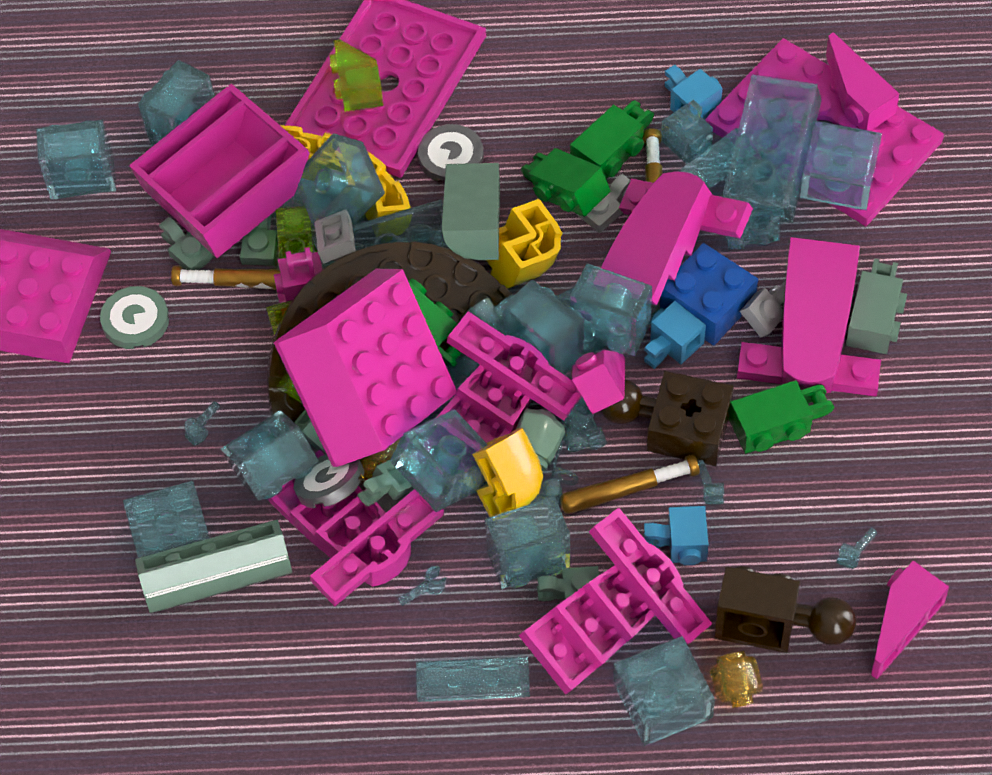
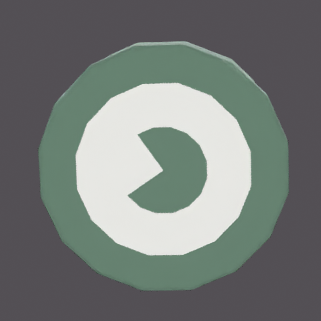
M129 286L116 291L107 298L101 308L100 322L105 337L114 345L124 349H135L134 346L143 345V347L152 345L163 336L169 324V312L164 298L155 290L144 286Z

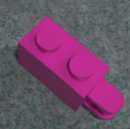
M310 247L304 248L305 252L295 254L287 251L285 252L286 258L278 259L280 273L274 274L281 313H285L301 288L322 270L318 252L311 253Z

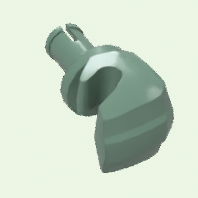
M526 408L522 412L516 429L523 427L540 460L542 471H546L563 439L565 426L547 410Z

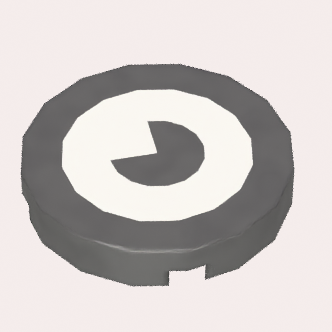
M445 124L435 127L424 135L418 147V161L421 169L429 178L438 181V179L445 180L446 164L481 163L483 161L484 151L480 137L470 128L462 125Z
M327 454L312 461L300 472L294 484L295 493L301 504L308 508H316L315 504L323 503L324 507L334 505L347 498L356 490L360 484L359 476L364 475V468L359 459L339 467H332Z

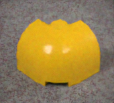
M540 199L511 209L505 226L499 228V260H486L492 268L490 274L506 288H511L540 277L553 265L561 249V236L563 233Z
M523 427L507 435L494 438L483 445L484 448L472 454L487 482L486 485L477 489L476 492L492 522L505 520L523 510L536 498L541 488L543 472L540 460Z

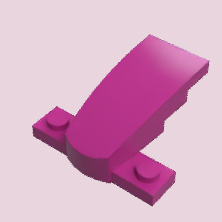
M688 172L663 173L654 183L631 178L619 206V209L624 214L630 216L612 244L593 283V287L598 292L657 305L667 279L675 281L684 254L692 255L699 231L702 230L740 239L753 208L749 202L712 195L703 180Z
M791 237L785 281L781 347L742 342L737 379L781 385L796 380L801 390L816 385H824L827 393L837 391L877 397L881 360L841 355L856 279L859 245Z
M468 311L449 334L447 343L480 365L460 385L454 398L434 419L433 426L413 449L411 457L422 465L425 464L435 474L470 496L484 477L472 454L484 448L483 445L494 438L515 431L522 412L529 407L532 400L564 421L582 396L573 380L550 366L543 354L532 344L517 337L503 335Z
M318 450L266 492V499L297 530L331 558L310 575V581L336 606L364 582L374 587L385 584L398 576L407 566L411 556V542L444 515V509L420 485L387 512L382 509L378 502L365 506L358 497V494L363 491L359 486L347 498L334 505L324 507L323 503L315 504L316 508H308L301 504L294 490V484L300 472L307 465L325 455L321 450Z
M619 507L588 531L615 565L588 582L519 635L565 695L598 667L603 665L655 615L681 648H684L713 624L684 589L680 574L672 561L661 550L651 543H647Z

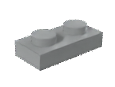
M347 209L315 221L318 254L323 264L336 261L356 251L352 220Z

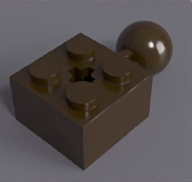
M664 371L657 399L643 396L642 391L635 383L625 379L624 399L601 410L607 420L616 424L630 423L638 416L650 418L647 452L685 460L686 456L694 455L698 463L716 467L729 420L730 402L733 401L734 386Z
M726 566L717 606L714 639L788 653L793 625L809 628L813 637L823 644L839 645L852 636L856 627V616L854 610L846 601L836 597L823 598L813 606L797 603L800 580L792 579L788 575L780 573L769 575L755 572L753 569L744 566L735 568Z

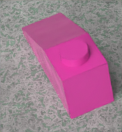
M834 32L828 35L826 58L843 111L853 125H857L865 133H868L896 114L900 93Z
M603 350L597 354L590 352L578 358L575 365H573L572 380L592 414L624 399L625 357L621 352Z
M912 561L905 570L897 569L887 583L890 590L871 675L876 679L881 676L943 606L947 597L949 586L915 561Z

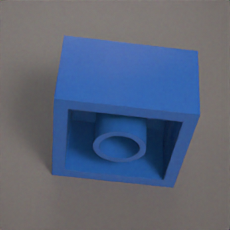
M703 242L679 267L675 281L667 280L660 296V309H666L674 301L679 303L706 325L705 341L715 346L743 316L740 310L757 292L758 278Z

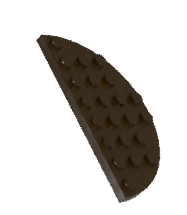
M394 242L359 249L332 262L313 276L289 304L279 323L273 342L375 269H403L407 280L409 281L413 278L427 290L425 296L434 304L439 301L453 313L451 318L457 324L469 311L500 333H503L528 319L510 291L484 270L485 268L472 259L463 258L451 249L433 244ZM445 338L439 347L446 351L450 344L447 343ZM272 343L267 370L268 400L276 432L281 444H286L301 436L291 426L305 408L274 343Z

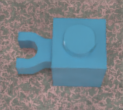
M674 64L665 71V75L669 78L665 82V87L671 92L670 110L691 128L704 121L721 103L722 87L716 78L708 76L703 70L698 69L689 77H686L682 70Z
M676 301L666 309L661 308L654 314L650 322L651 342L645 346L644 351L648 355L644 357V361L655 369L669 355L679 364H682L704 344L706 325Z
M705 506L669 507L668 525L644 523V539L648 544L651 543L656 548L669 546L672 563L689 566L699 562H707L709 544Z

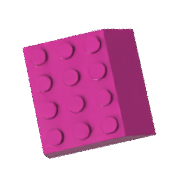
M230 84L129 166L143 190L210 253L219 258L295 195L310 153L306 147L233 84Z
M0 229V351L70 363L110 257V248Z
M403 269L373 270L273 342L332 467H339L385 450L457 393Z

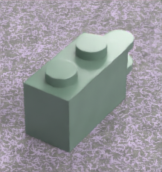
M874 258L871 272L862 271L846 346L887 354L890 341L897 343L901 322L895 321L896 313L903 314L907 294L901 293L903 279L896 278L898 263L893 262L892 265L879 263L880 259Z

